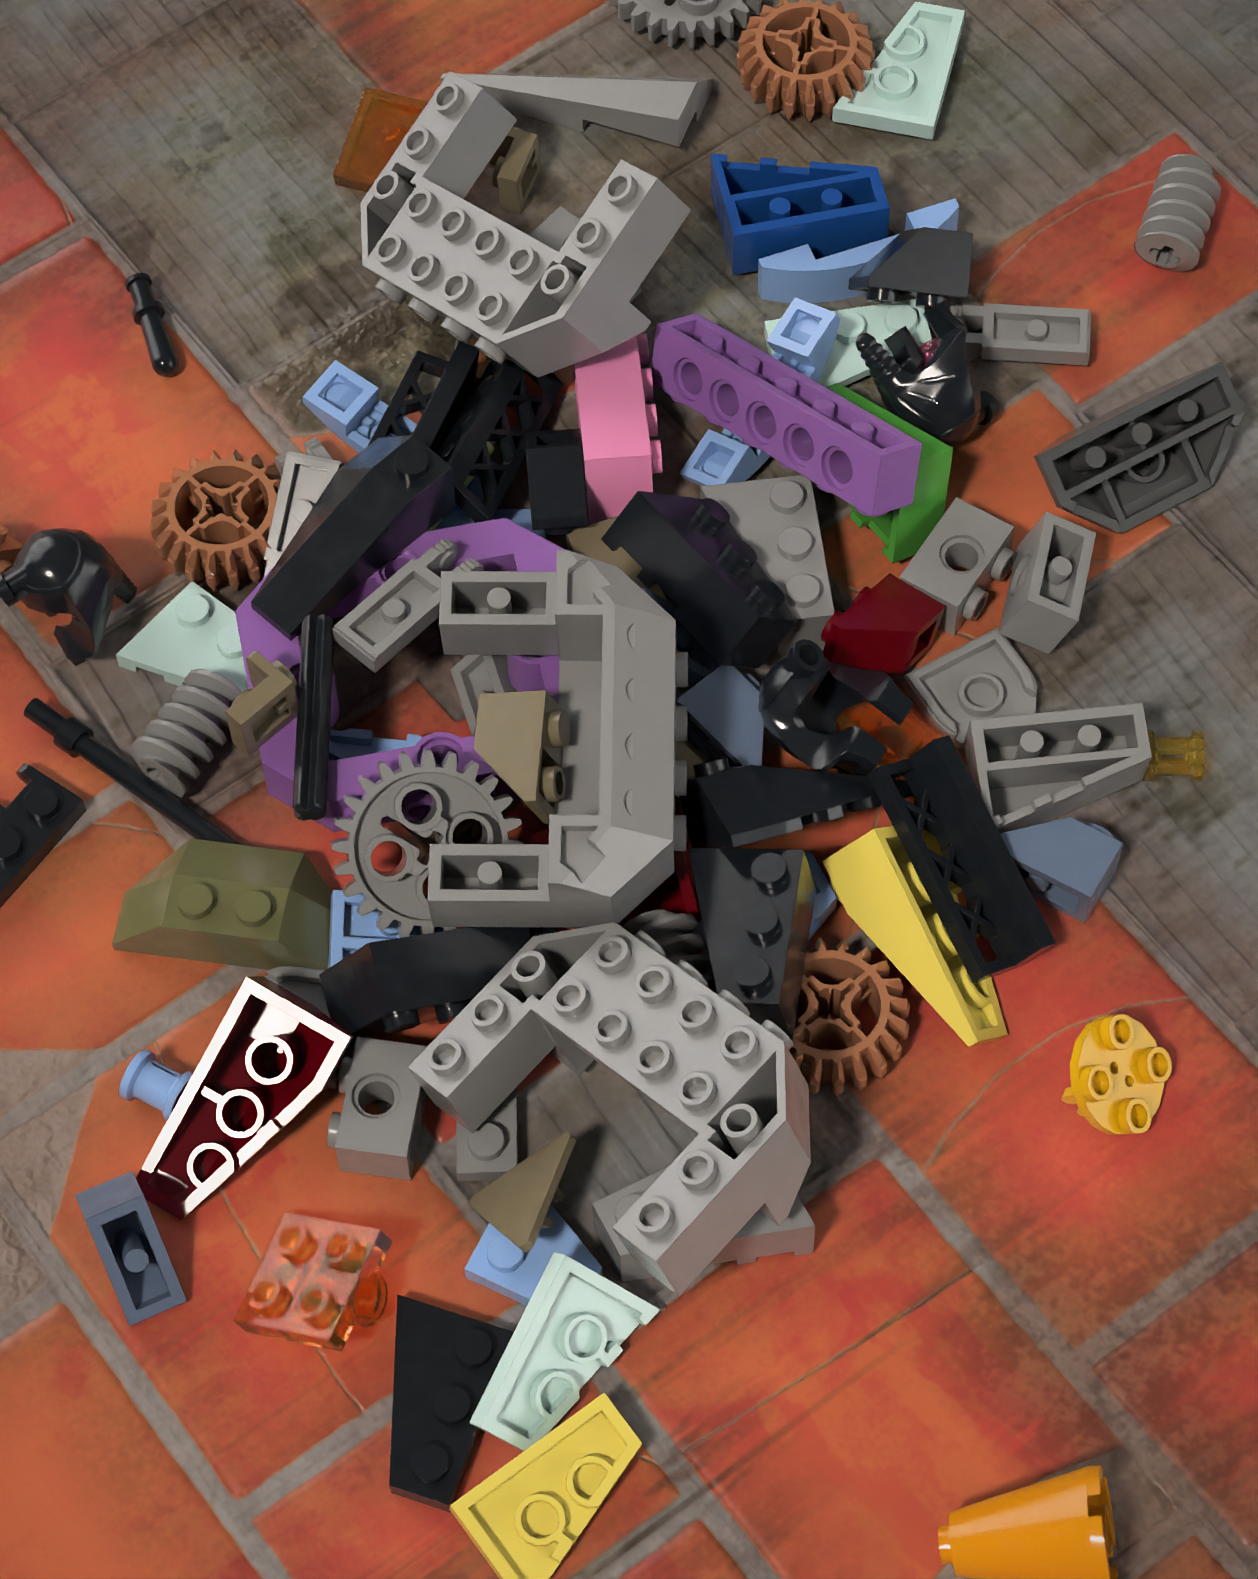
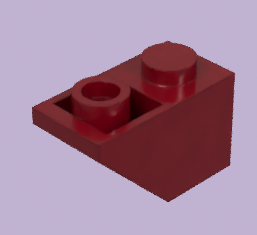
M889 573L872 589L868 586L864 587L856 596L852 606L844 613L837 611L830 617L821 633V641L825 642L823 649L824 657L829 658L828 661L854 668L903 674L931 649L946 606Z

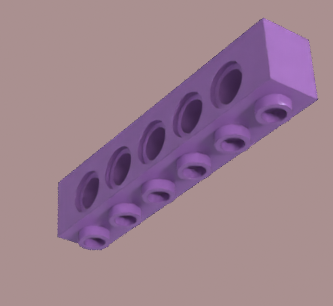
M697 313L656 324L651 365L652 381L655 387L669 394L673 401L689 406L705 416L708 422L722 426L742 438L743 443L762 450L778 460L779 464L784 468L795 470L815 482L819 489L833 493L853 505L855 510L863 515L871 517L883 516L889 511L912 504L922 448L921 442Z

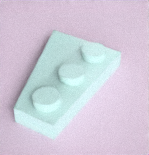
M915 2L884 41V49L874 60L872 70H862L866 79L863 92L852 89L851 102L849 98L842 96L833 107L832 121L933 140L964 25L965 10Z
M916 299L898 301L895 304L883 303L833 311L840 317V323L831 353L818 383L824 387L836 383L846 386L866 376H871L869 368L865 365V360L861 358V352L856 347V339L861 333L867 332L872 335L876 342L880 343L883 349L889 352V356L893 357L884 340L906 326L921 349L922 355L930 354L932 337L928 322L923 316V313H925L924 308L916 307ZM780 319L765 321L764 335L766 340ZM766 341L769 355L772 356L774 351Z
M193 581L116 654L119 667L138 672L139 668L162 675L165 682L177 686L185 685L184 679L191 670L204 669L228 679L242 692L249 689L235 612Z
M553 1252L469 1423L505 1443L525 1451L547 1435L580 1399L579 1390L602 1365L609 1367L623 1351L620 1345L639 1324L646 1326L660 1309L572 1258Z

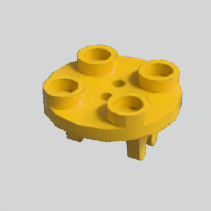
M1128 1015L1100 1016L1085 1025L1074 1043L1070 1060L1071 1087L1065 1089L1061 1100L1067 1104H1077V1114L1085 1117L1092 1127L1107 1135L1144 1133L1149 1129L1152 1118L1160 1106L1164 1082L1171 1075L1172 1061L1166 1049L1157 1047L1155 1039L1144 1025Z

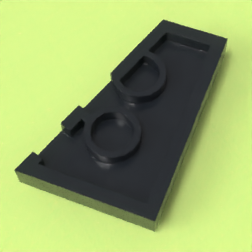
M397 1294L389 1477L391 1493L451 1513L449 1510L450 1505L455 1502L481 1433V1429L469 1422L514 1333L513 1331Z

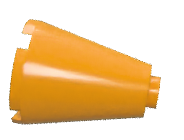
M1102 1464L1086 1466L950 1511L949 1525H939L938 1543L942 1564H953L956 1576L968 1579H1118V1565L1109 1566L1108 1557L1113 1556V1546H1116L1109 1487L1107 1478L1102 1477Z

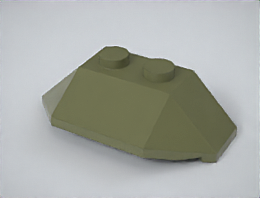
M190 838L125 892L112 946L114 950L265 970L283 966L327 970L332 892L305 853Z

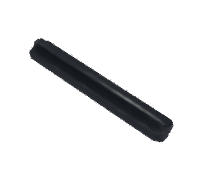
M309 614L302 621L292 803L295 817L302 821L309 819L318 821L326 814L334 655L333 619L326 614L319 616Z

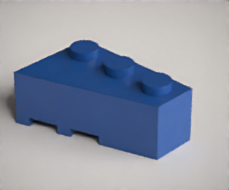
M711 154V197L733 275L758 271V259L806 244L809 245L817 260L888 238L890 207L877 167L810 162V168L777 166V159L760 158V164L727 162V155Z

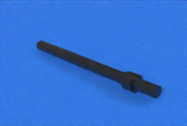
M39 698L32 699L26 706L24 716L53 736L55 746L72 758L81 756L193 838L243 845L93 738V730L75 717L65 718Z

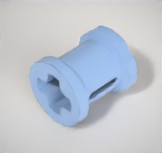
M144 1049L133 1058L127 1067L120 1083L119 1096L128 1101L137 1098L162 1111L163 1117L167 1121L193 1073L188 1071L182 1075L157 1062L156 1055Z

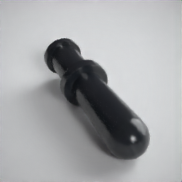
M136 273L125 281L126 289L131 293L135 305L132 316L134 322L141 325L153 370L162 377H169L178 369V358L162 320L165 311L163 305L154 298L150 276L146 273Z

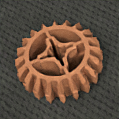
M780 0L777 8L763 5L759 16H750L746 30L741 31V37L738 40L737 69H739L743 90L750 91L754 104L766 102L769 115L780 109L785 110L788 121L795 113L804 114L810 123L814 113L821 112L830 119L833 107L842 96L849 98L850 102L852 101V89L863 92L866 79L862 70H872L875 49L872 46L873 41L870 40L868 25L860 24L857 12L845 13L841 1L828 6L825 0H817L816 2L797 0L794 3Z
M235 449L229 459H221L220 455L213 450L208 462L201 463L192 456L189 464L190 470L188 471L174 467L173 474L171 475L173 483L160 482L159 498L152 500L151 514L153 518L151 519L150 530L152 538L156 540L155 545L158 555L162 557L163 561H168L169 568L174 572L175 576L185 573L187 580L193 581L196 584L206 578L208 586L213 591L216 590L221 581H229L230 586L237 591L240 579L249 577L258 584L261 578L260 570L266 569L267 560H264L266 547L271 549L267 541L281 481L280 472L276 469L275 464L264 467L263 461L260 460L257 454L243 462L242 455ZM264 508L267 511L265 519L255 530L251 525L257 521L256 514ZM192 512H198L199 514L193 519V526L185 532L183 528Z
M821 937L815 942L814 952L807 953L806 951L798 1002V1012L802 1016L798 1019L797 1028L794 1029L793 1046L789 1051L804 1078L809 1080L808 1088L813 1096L820 1090L821 1083H830L831 1090L838 1097L843 1093L844 1081L850 1080L858 1090L862 1091L867 1085V1073L882 1079L887 1071L886 1061L896 1062L899 1059L902 1048L899 1042H904L908 1037L909 1024H907L905 1019L909 1016L910 1006L907 999L900 998L903 993V984L900 978L888 979L890 966L887 964V960L870 965L871 952L867 946L856 955L849 954V944L845 938L837 945V951L826 950V944ZM866 1001L873 1009L877 1019L876 1026L868 1036L860 1030V1021L856 1018L859 1015L860 1006ZM821 1014H827L828 1019L825 1020L818 1016ZM830 1014H834L839 1018L831 1020ZM829 1048V1049H833V1050H835V1051H827V1050H820V1049Z

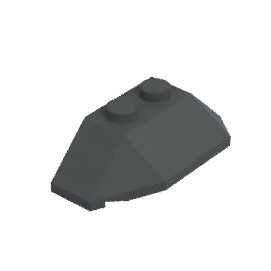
M1219 362L1149 391L1057 438L1036 454L1034 458L1058 508L1115 534H1122L1213 486L1229 449L1235 427L1239 426L1243 417L1244 409L1223 362Z

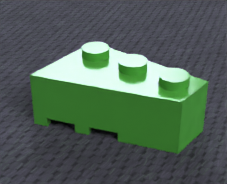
M840 383L827 386V389L922 443L912 504L889 511L883 516L871 517L857 512L854 506L848 503L853 509L849 517L859 528L869 526L885 543L886 546H884L882 553L892 564L914 556L944 515L953 448Z

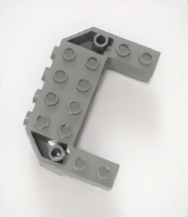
M449 71L360 203L362 266L379 278L375 288L399 305H402L404 300H407L409 302L407 305L409 309L433 325L437 319L441 320L442 324L440 326L461 342L468 344L473 339L476 341L474 346L495 362L502 364L507 359L537 378L604 353L646 331L651 321L629 301L691 209L657 177L622 159L559 251L464 200L465 196L517 119L482 87Z
M556 550V572L441 571L439 628L444 655H559L558 705L568 714L571 734L569 744L562 748L561 768L564 772L566 784L565 796L561 802H557L556 814H549V844H430L427 901L433 927L583 928L611 922L618 924L674 873V851H686V815H675V796H687V760H675L676 741H687V706H676V687H688V652L676 651V620L617 566L569 550Z
M611 922L533 936L408 1066V1069L432 1102L473 1134L548 1053L577 1075H580L595 1059L693 1132L696 1136L694 1140L612 1227L635 1262L680 1296L757 1211H760L778 1226L784 1222L790 1213L811 1163L809 1088L789 1051L793 1046V1042L773 1022L765 1020L760 1025L750 1018V1012L745 1005L729 991L723 989L717 995L706 987L708 984L704 977L686 961L680 960L675 965L666 959V954L661 946L643 931H639L634 936L617 923Z

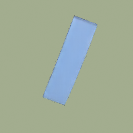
M951 199L906 213L905 231L922 227L957 231L959 216L957 200ZM899 234L817 260L808 244L758 259L759 296L762 300L791 303L796 297L809 303H821L867 294L865 291L848 290L849 278Z
M795 297L766 340L774 351L772 357L818 383L831 353L840 317L833 311ZM725 428L721 434L708 429L680 471V475L684 479L700 486L743 482L749 479L767 461L770 455L758 448L743 443L742 438Z
M337 360L328 367L302 397L303 403L357 453H360L368 446L388 407L386 403L379 400V388ZM401 416L397 419L403 435L413 432L417 426L415 422L406 416ZM475 476L467 488L483 501L484 496L479 476ZM457 505L456 508H454V510L462 511Z

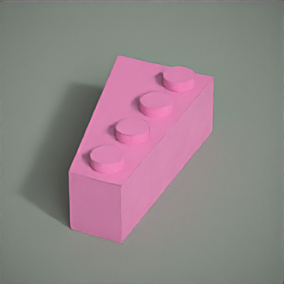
M647 333L638 334L604 353L573 364L588 525L619 516L637 491L653 492L652 474L663 472L660 440L649 439V437L658 436L656 404H645V401L654 400L651 368L641 369V366H649Z

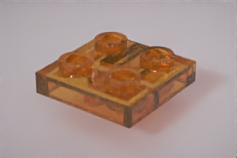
M285 1212L233 1321L245 1332L342 1352L354 1325L362 1327L373 1326L384 1313L388 1289L386 1280L379 1270L392 1244V1240L381 1229Z

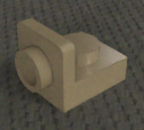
M512 127L489 162L495 165L493 186L499 190L501 210L520 215L539 174L541 163L538 134Z
M256 650L246 657L253 689H247L240 693L233 701L231 707L225 711L232 742L248 757L297 717L298 709L295 692L298 684L293 674L281 662L275 660L271 663Z

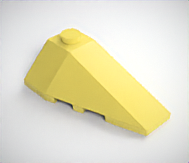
M893 826L874 828L822 861L830 877V886L837 899L843 904L847 914L968 1047L996 1041L1008 1035L992 978L972 983ZM923 829L922 838L927 848L940 856L941 847L936 837ZM949 881L948 889L954 901L959 903L957 894L963 890Z

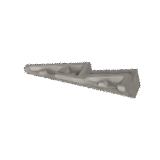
M448 73L442 74L440 78L441 83L443 82ZM455 73L482 87L507 111L579 132H584L590 121L677 147L680 146L691 121H698L714 87V79Z

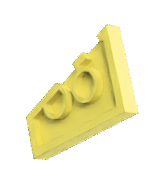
M604 1392L451 1504L449 1510L499 1579H550L641 1448L642 1442Z

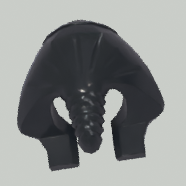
M944 301L923 313V316L940 342L931 360L918 372L916 371L923 361L922 351L906 326L884 340L893 357L889 356V352L884 350L882 345L877 343L872 335L867 332L861 333L856 339V347L861 352V358L865 360V365L869 368L870 375L874 377V384L877 386L887 411L948 446H953L963 441L974 431L978 424L986 425L997 418L999 406L996 399L990 393L980 391L979 386L971 384L965 351L967 328L951 313Z
M55 528L34 532L20 549L14 566L4 574L0 572V596L8 607L21 600L28 608L46 613L48 617L55 616L56 613L72 614L70 624L64 626L56 625L54 635L67 659L75 666L86 661L85 658L94 657L98 652L112 608L114 595L116 594L117 597H120V599L128 604L137 594V587L134 586V583L131 582L130 578L127 577L102 544L92 535L77 529Z
M807 639L797 641L790 648L788 656L779 660L768 671L760 686L758 708L768 732L775 742L791 756L819 772L837 769L840 774L867 776L877 767L887 748L864 730L855 726H850L838 732L835 724L838 715L852 705L869 702L896 724L900 725L914 702L900 691L886 672L859 669L828 661L829 658L824 657L823 651L815 642Z

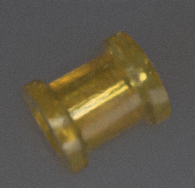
M1147 730L1152 758L1142 779L1143 782H1152L1155 776H1190L1192 782H1202L1205 769V743L1202 731L1193 730L1190 736H1156L1153 730ZM1162 755H1184V757H1182V758H1171V757H1161V756H1162Z

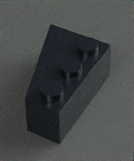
M637 491L601 540L612 551L623 547L643 568L636 577L648 589L653 588L657 583L679 606L673 615L720 665L759 668L798 620L785 603L783 591L769 580L758 564L757 554L754 549L741 539L730 523L728 511L720 503L710 498L699 499Z
M688 848L717 994L723 989L729 991L745 1005L750 1012V1018L760 1025L765 1020L773 1022L793 1040L816 894V886L805 851L797 849Z
M467 927L367 943L319 974L329 1016L353 1036L352 1039L382 1032H400L434 1020H438V1024L450 1023L531 939L529 928Z

